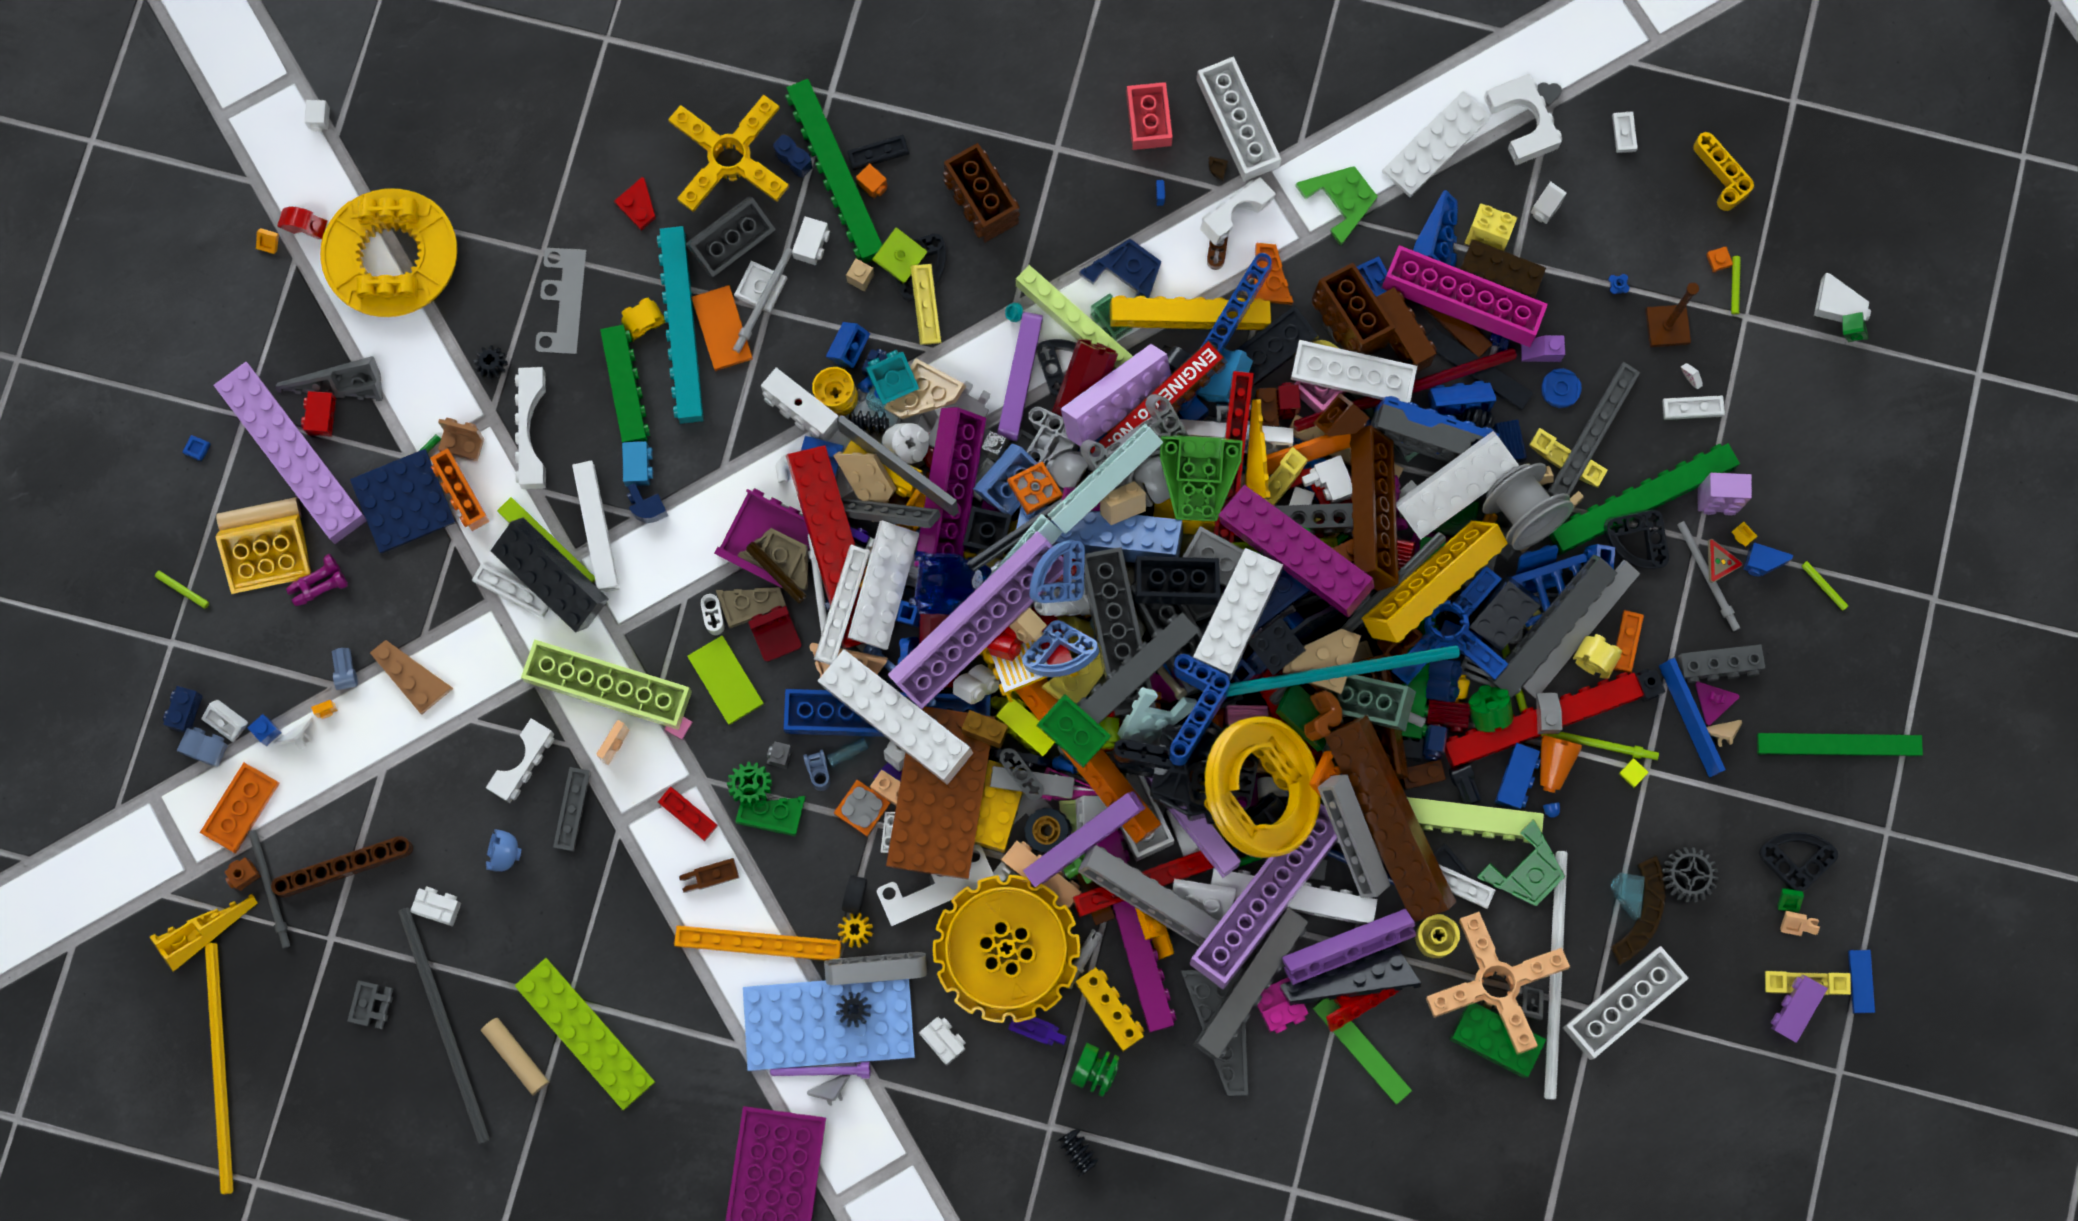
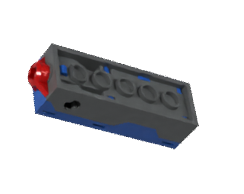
M1394 396L1385 397L1375 407L1371 425L1392 439L1395 446L1450 463L1494 431L1487 427H1477L1470 421L1462 422L1456 420V417L1452 415L1444 416L1438 414L1434 409L1420 408L1412 402H1401L1399 398Z

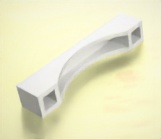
M543 367L518 368V375H515V384L518 387V394H515V403L518 406L515 422L516 425H519V432L515 433V442L519 444V452H515L516 464H519V471L515 472L516 483H519L521 489L546 488V468L534 453L530 438V424L534 409L546 392V373Z

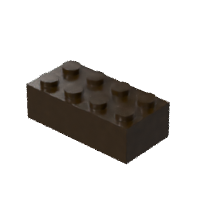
M1472 239L1460 269L1535 299L1547 267Z

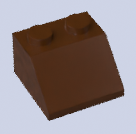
M1339 393L1313 424L1328 436L1355 434L1365 427L1369 417L1354 403Z

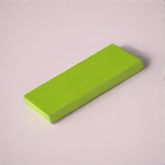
M723 636L718 637L687 656L728 725L764 705Z

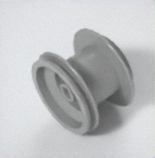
M1543 463L1523 464L1503 475L1489 489L1486 495L1487 499L1483 504V513L1491 515L1502 511L1513 525L1507 533L1506 541L1515 550L1531 547L1549 536L1564 523L1574 508L1568 494L1561 493L1550 497L1539 483L1547 469Z

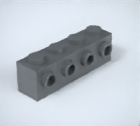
M1761 644L1681 653L1677 657L1678 666L1688 684L1697 683L1699 679L1707 678V681H1716L1720 679L1719 677L1727 676V679L1738 678L1740 674H1747L1748 677L1758 676L1765 669Z

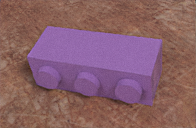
M1803 974L1794 980L1792 984L1793 991L1790 996L1788 994L1785 996L1781 1004L1783 1006L1781 1012L1776 1013L1771 1021V1024H1773L1771 1029L1796 1043L1828 989Z

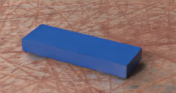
M1849 950L1852 1013H1875L1871 950Z

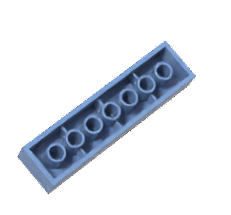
M1021 505L1017 528L1050 506H1044L1027 515ZM1090 511L1066 534L1063 532L1052 546L1067 540L1080 541L1084 545L1085 554L1122 547L1124 561L1135 563L1137 556L1179 557L1183 538L1182 520L1135 515L1110 525L1102 517L1100 511Z

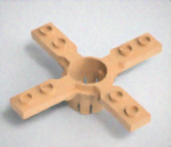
M1479 912L1460 918V925L1480 969L1476 973L1474 981L1465 982L1426 997L1433 1017L1435 1018L1479 1001L1482 1003L1484 1001L1483 1007L1486 1009H1491L1492 1005H1494V1009L1497 1008L1517 1054L1536 1048L1538 1045L1522 1008L1516 1001V996L1519 994L1520 986L1569 969L1570 965L1562 948L1528 959L1519 965L1511 967L1507 963L1498 960L1495 953L1496 949ZM1495 972H1497L1496 975L1503 978L1507 976L1505 980L1510 986V991L1507 992L1508 995L1500 998L1491 996L1483 988L1482 983H1484V980L1482 978L1493 976Z

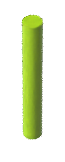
M1740 256L1732 257V315L1739 314Z
M1808 561L1801 566L1842 611L1848 607L1847 603Z
M157 571L155 574V578L202 608L206 609L209 602L163 572Z

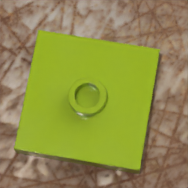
M895 228L872 260L904 284L911 275V266L918 265L928 251L898 228Z

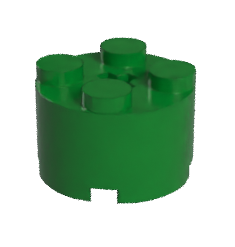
M1483 685L1469 699L1472 720L1478 730L1495 732V728L1501 727L1504 729L1512 723L1514 719L1513 710L1507 689Z

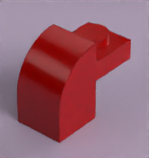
M286 207L282 209L277 227L293 234L302 232L320 240L323 238L328 220L314 215L312 211L307 209Z

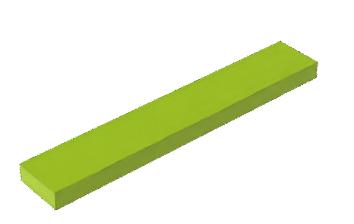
M512 497L497 510L509 524L511 521L524 517L592 583L595 582V576Z

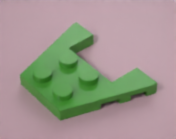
M1355 166L1299 181L1295 185L1305 200L1323 189L1343 215L1345 220L1330 230V233L1340 246L1346 241L1347 237L1352 233L1378 197Z

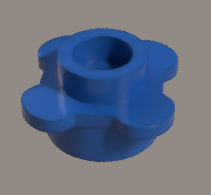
M1626 274L1621 276L1611 275L1608 279L1610 282V292L1612 294L1627 293L1630 289L1627 285L1628 276Z

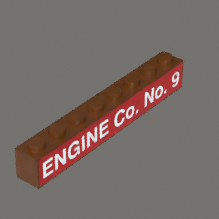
M1207 341L1150 395L1157 394L1167 398L1177 413L1181 408L1180 406L1185 401H1190L1200 387L1203 388L1211 381L1210 378L1214 374L1222 372L1226 367L1225 364L1228 362ZM1149 396L1098 443L1107 448L1150 418L1151 415L1145 405L1146 399ZM1160 400L1156 402V409L1160 406ZM1095 446L1090 449L1091 454L1094 453Z

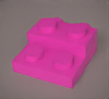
M1288 977L1270 985L1267 990L1264 988L1260 994L1262 999L1257 1005L1269 1032L1275 1030L1276 1034L1286 1030V1025L1294 1022L1296 1025L1305 1021V1016L1309 1014L1304 1004L1290 1006L1282 994L1280 985L1289 982L1290 979Z

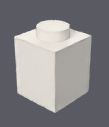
M306 100L304 123L311 131L320 132L328 130L330 107L326 100Z

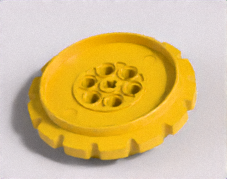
M998 875L980 879L977 881L978 888L976 890H971L967 886L956 894L951 900L954 904V909L951 911L944 909L938 920L936 931L941 933V938L933 941V960L935 963L942 964V969L937 972L938 978L947 993L951 991L957 993V997L954 999L956 1004L970 1014H974L976 1010H981L982 1019L1004 1023L1007 1016H1012L1013 1021L1017 1023L1035 1018L1036 1009L1039 1007L1044 1011L1051 1009L1062 999L1059 989L1061 987L1070 988L1075 978L1077 967L1072 965V960L1080 957L1079 935L1072 934L1070 931L1076 925L1075 920L1066 905L1060 907L1056 905L1058 900L1056 893L1043 884H1039L1036 888L1031 887V882L1027 877L1009 875L1006 882H1002ZM1005 923L1007 931L1004 934H998L995 929L997 924ZM1019 928H1024L1027 931V937L1023 940L1016 938L1015 934ZM986 937L992 940V946L989 949L981 947V941ZM1005 943L1008 946H1012V950H1009L1010 954L1007 955L1005 952H1001V948L1004 947L1003 944ZM1029 948L1032 950L1033 955L1031 959H1022L1021 952L1023 949ZM989 958L997 960L998 964L995 969L987 968L986 961ZM1010 963H1014L1018 967V971L1014 975H1009L1006 972V967Z

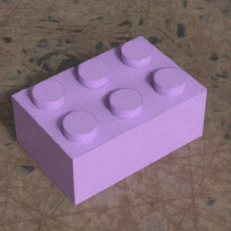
M1710 473L1698 487V511H1704V514L1707 515L1716 514V512H1724V515H1736L1752 498L1751 474Z

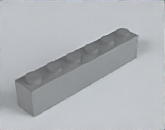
M1348 775L1331 776L1317 788L1360 897H1378L1390 886L1389 879Z

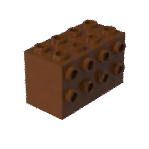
M976 143L944 161L943 176L945 179L943 181L947 189H952L955 195L953 197L957 205H962L964 208L963 214L967 221H972L975 226L973 230L976 236L987 242L1019 224L1020 207L1017 201L1010 195L1009 188L1005 182H1002L996 167L990 163L986 151L982 150L979 143Z
M1354 263L1319 280L1312 297V305L1316 310H1319L1324 324L1327 327L1330 326L1335 341L1341 343L1343 350L1371 355L1387 346L1396 327Z

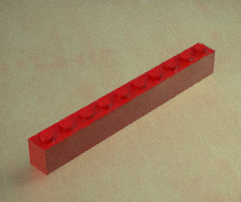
M1233 371L1224 438L1243 441L1242 457L1222 510L1240 490L1254 373ZM1218 517L1214 524L1213 533L1233 543L1234 533L1223 526Z
M1627 672L1617 675L1616 680L1609 682V679L1598 682V686L1592 689L1590 686L1579 689V693L1573 696L1571 693L1559 697L1562 712V728L1640 699L1644 694L1635 673L1628 675ZM1533 707L1523 710L1522 715L1516 717L1513 714L1514 719L1512 723L1504 729L1501 727L1495 728V732L1477 731L1474 728L1465 732L1466 736L1458 738L1456 735L1446 740L1445 755L1450 767L1454 768L1467 762L1470 763L1513 747L1516 743L1521 744L1541 736L1537 731V709L1534 710Z

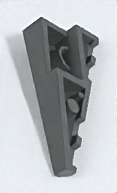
M373 356L281 381L275 386L277 392L280 393L282 391H292L295 394H301L302 392L308 393V391L332 393L336 398L348 396L358 397V400L371 398L376 399V401H382L383 399L381 373Z

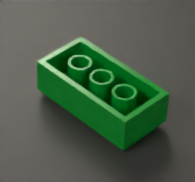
M1477 1003L1465 1006L1449 1039L1524 1079L1529 1076L1546 1041L1543 1037L1533 1033L1538 1046L1517 1054L1500 1015Z

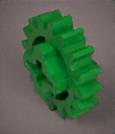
M747 762L746 767L739 764L740 769L733 768L734 775H728L729 781H731L727 782V787L730 789L728 790L729 795L733 796L735 802L740 799L742 806L745 802L752 806L754 801L759 805V799L766 800L765 793H771L769 787L772 786L770 773L766 772L764 766L759 769L757 762L754 766ZM761 779H763L762 788L759 785L761 783ZM737 781L740 782L738 789L736 788Z

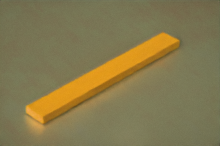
M676 925L674 942L675 947L823 961L839 959L842 944L840 940Z

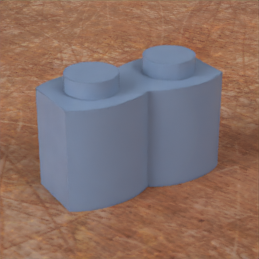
M194 727L193 730L187 728L177 751L218 768L228 746L223 742L224 738L215 734L212 737L204 735L205 731Z

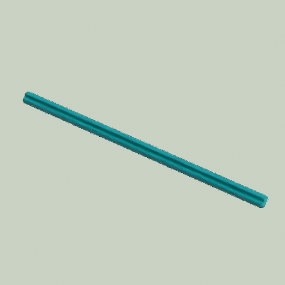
M1455 645L1231 683L1226 697L1458 658L1460 651L1459 647ZM1219 685V686H1216V687H1217V688H1223V687H1225V686H1224V685Z

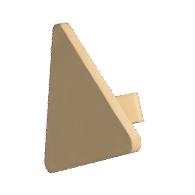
M1737 720L1708 726L1707 730L1710 736L1716 737L1715 741L1719 747L1722 746V739H1727V742L1731 745L1742 725V721Z

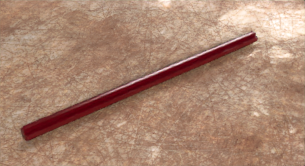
M1510 348L1414 380L1412 393L1514 360L1517 357L1515 349ZM1366 396L1351 402L1362 411L1377 406L1382 400ZM1323 411L1295 420L1293 423L1295 430L1299 432L1314 427V421Z

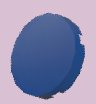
M1564 368L1555 369L1548 373L1541 385V393L1544 400L1556 408H1567L1573 405L1580 397L1582 390L1579 378L1572 371Z

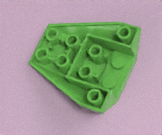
M1161 436V440L1164 443L1160 445L1159 457L1175 519L1217 521L1241 463L1243 441L1219 437Z

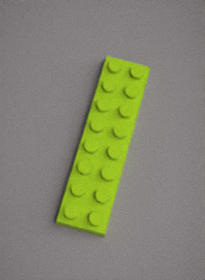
M547 958L514 985L622 1110L629 1107L655 1083L652 1077Z

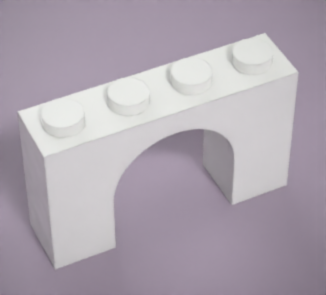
M1529 73L1486 90L1484 100L1491 114L1512 106H1521L1530 110L1536 118L1537 128L1532 133L1511 141L1508 146L1515 165L1559 148L1562 142V135L1554 126L1553 116L1545 108V99L1542 95H1539L1537 83L1534 78H1531Z

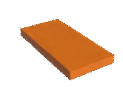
M730 286L692 296L714 370H721L753 360L747 340L740 353L733 350L739 338L738 334L742 328V323Z
M243 762L199 833L236 854L280 783Z

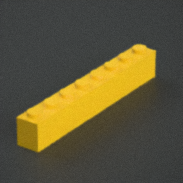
M1119 295L1112 297L1110 302V327L1212 329L1229 300L1224 298L1209 300L1203 297H1196L1194 299H1186L1185 297L1166 299L1163 296L1146 298L1145 296L1127 298L1126 296ZM1237 298L1241 302L1246 301L1243 298ZM1261 298L1254 299L1236 330H1263L1271 324L1270 301H1264ZM1234 311L1227 314V317L1231 319L1238 316Z

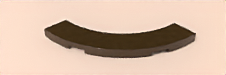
M1657 856L1637 864L1643 883V904L1640 915L1630 932L1619 942L1610 946L1619 966L1632 959L1647 945L1662 919L1665 905V886L1662 880L1664 875Z

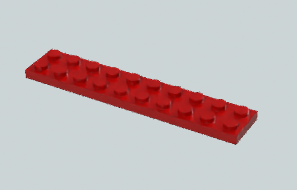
M824 445L787 454L786 459L831 606L851 544L855 546L827 449ZM860 587L841 643L843 649L865 644L848 638L861 591Z

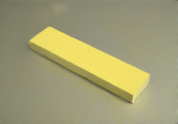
M931 264L912 265L911 275L920 345L941 343L932 266Z

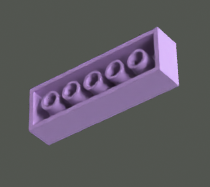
M1152 344L1148 345L1062 407L1061 413L1068 439L1081 447L1085 440L1095 441L1116 426L1171 375L1167 353Z

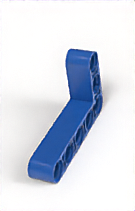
M1186 654L1178 655L1175 658L1174 674L1180 680L1202 690L1203 693L1171 744L1170 761L1177 766L1184 765L1190 758L1228 695L1230 679L1227 675ZM1179 665H1186L1188 668L1181 669ZM1204 674L1206 678L1201 679L1197 675ZM1223 684L1225 687L1217 688L1215 685ZM1211 700L1215 702V704L1208 705L1205 703V701ZM1197 717H1202V718H1204L1205 720L1202 721V722H1199V721H1196L1195 718H1197ZM1186 734H1193L1195 737L1192 738V739H1189V738H1186L1185 735H1186ZM1180 750L1183 751L1184 754L1178 756L1174 752Z

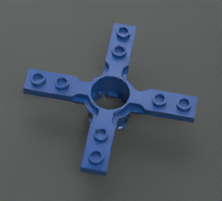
M1485 566L1452 604L1450 600H1446V602L1435 608L1430 616L1424 618L1426 633L1408 653L1457 645L1467 658L1493 680H1496L1508 666V663L1469 631L1470 623L1468 616L1477 609L1502 579ZM1452 611L1460 617V623L1463 624V627L1454 635L1455 637L1451 635L1444 636L1443 638L1442 633L1432 627L1435 624L1432 619L1438 613ZM1427 663L1394 668L1392 674L1408 686Z

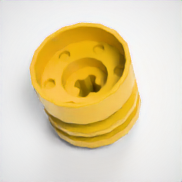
M828 367L821 370L815 376L812 383V392L821 403L839 417L841 415H849L851 410L856 408L858 392L851 375L845 369Z

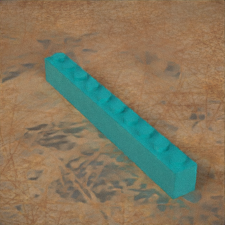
M683 226L661 228L660 236H657L658 248L661 247L662 254H659V264L664 269V273H660L661 283L665 285L666 292H662L663 303L667 304V311H664L665 323H669V330H666L667 342H671V349H668V358L673 363V368H670L671 380L674 379L675 387H671L672 398L676 399L677 406H673L674 417L678 418L680 424L704 421L688 253L687 246L685 245L686 233Z

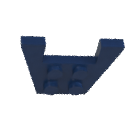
M1128 239L1101 259H1097L1087 268H1083L1079 275L1094 285L1102 273L1107 270L1137 292L1136 296L1149 298L1162 261L1132 239Z

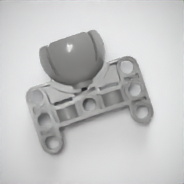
M1157 394L1150 395L1146 399L1145 405L1151 417L1107 448H1104L1102 444L1096 441L1085 440L1081 444L1080 451L1091 471H1095L1144 424L1150 427L1160 439L1161 436H1175L1177 434L1188 436L1169 400ZM1160 400V406L1156 409V402ZM1169 417V423L1165 426V420ZM1095 446L1094 453L1090 454V449ZM1160 446L1113 490L1135 481L1146 492V507L1152 506L1153 502L1160 504L1168 500L1170 496L1159 457Z
M1042 407L1032 408L1028 415L1038 433L1029 446L1027 453L1033 459L1040 458L1037 463L1043 461L1063 494L1064 487L1076 488L1091 473L1086 469L1090 471L1091 469L1081 452L1077 451L1080 446L1068 439L1063 417ZM1038 417H1043L1042 420L1035 421ZM1055 425H1060L1059 428L1052 429Z

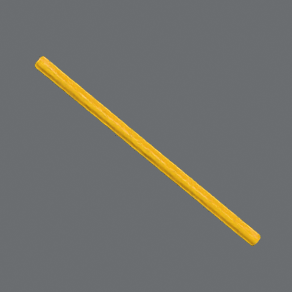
M208 943L205 946L220 1192L221 1194L233 1193V1175L217 943Z

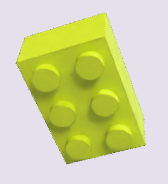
M1012 698V702L1008 700L995 715V720L1007 724V733L1033 755L1043 757L1055 742L1036 726L1039 720L1032 712L1030 713L1025 709L1026 704L1019 698Z

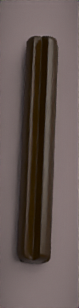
M755 542L747 545L746 551L797 603L800 604L806 599V594Z

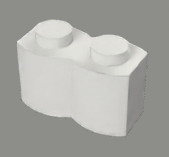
M980 664L973 667L968 673L962 674L953 682V694L969 704H975L981 701L985 695H990L997 691L1000 679L996 680L993 671Z

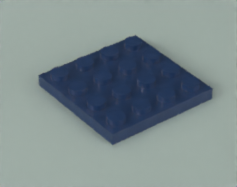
M426 449L350 479L381 554L456 523L439 479L431 468L433 465Z

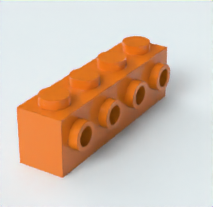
M447 448L430 457L434 464L431 468L436 477L440 476L443 482L440 484L445 493L451 494L453 499L450 502L455 511L460 510L462 516L459 518L464 527L469 526L474 531L490 522L450 450Z

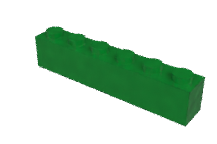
M624 324L600 329L622 443L645 441L648 443L647 436H650L648 424L644 423L643 417H647L645 406L640 403V398H643L641 386L637 387L636 380L639 379L637 367H633L632 361H635L636 358L634 350L629 347V342H632L630 330L626 331Z

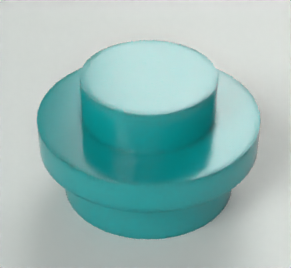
M1012 303L1006 307L1005 316L1008 320L1017 323L1022 319L1023 308L1021 304Z

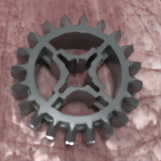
M1684 847L1682 852L1679 849L1676 850L1675 856L1669 855L1670 861L1664 862V865L1669 869H1662V873L1668 875L1663 877L1662 880L1669 882L1665 886L1666 889L1670 887L1673 889L1670 892L1671 896L1678 893L1677 900H1681L1684 896L1685 903H1688L1690 899H1692L1693 903L1698 902V897L1703 901L1706 899L1705 894L1710 896L1712 894L1710 889L1717 887L1713 882L1718 881L1719 878L1713 876V874L1717 873L1718 869H1712L1711 867L1716 863L1715 861L1709 863L1708 859L1711 856L1708 854L1703 857V850H1699L1696 854V848L1692 847L1689 853L1688 848ZM1689 859L1685 869H1675L1680 860ZM1697 862L1703 867L1705 872L1697 869ZM1692 871L1691 874H1694L1695 877L1689 879V876L1685 873ZM1676 878H1680L1683 881L1684 888L1678 884ZM1695 881H1705L1700 890L1692 891Z

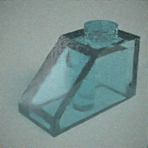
M1619 873L1612 881V890H1615L1614 897L1633 920H1637L1641 917L1645 877Z

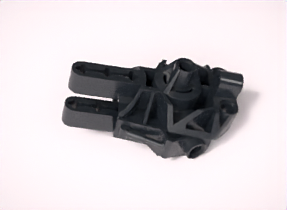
M1211 721L1190 758L1182 766L1174 765L1170 761V747L1183 725L1173 726L1169 724L1166 728H1162L1159 746L1121 739L1115 743L1113 763L1120 772L1153 778L1150 796L1154 802H1159L1170 809L1173 808L1185 814L1189 821L1206 818L1207 824H1215L1211 812L1204 805V801L1207 799L1205 785L1199 784L1197 779L1205 777L1206 767H1201V765L1207 764L1213 744L1219 735L1230 726L1229 724H1225L1221 728ZM1193 734L1185 735V737L1189 739L1195 737ZM1180 750L1174 752L1178 756L1184 754V752ZM1252 752L1245 760L1252 761L1254 766L1246 768L1242 764L1239 775L1240 790L1230 791L1236 800H1244L1247 806L1243 808L1245 812L1249 810L1258 767V759ZM1191 771H1193L1192 778H1191V781H1192V782H1190V779H1189V775H1190V772H1191Z

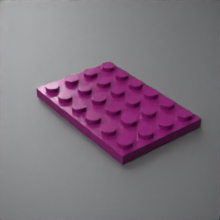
M743 1106L726 1221H812L826 1117Z

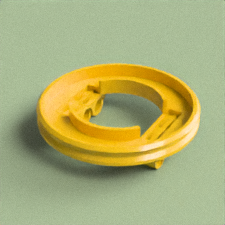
M1264 716L1252 717L1237 721L1227 727L1216 739L1208 756L1205 771L1207 799L1204 801L1206 809L1211 812L1216 826L1227 841L1241 852L1259 858L1282 856L1291 853L1301 846L1311 834L1320 810L1321 797L1309 785L1317 768L1314 757L1301 736L1289 725L1275 718ZM1251 752L1257 758H1260L1263 768L1269 774H1272L1271 776L1276 786L1284 791H1289L1285 812L1278 821L1271 825H1255L1230 792L1240 790V770L1243 762Z

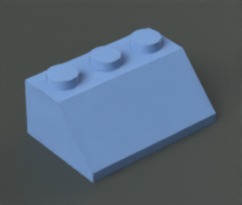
M1011 444L976 484L973 490L1000 513L1012 515L1021 504L1009 486L1007 479L1038 463L1021 446Z

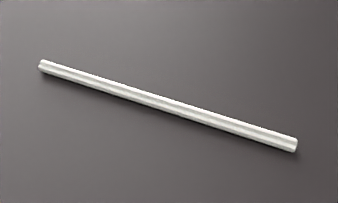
M1557 851L1555 857L1565 874V878L1554 888L1551 951L1559 948L1563 950L1568 853L1565 851ZM1562 971L1550 975L1544 1098L1550 1100L1556 1099Z

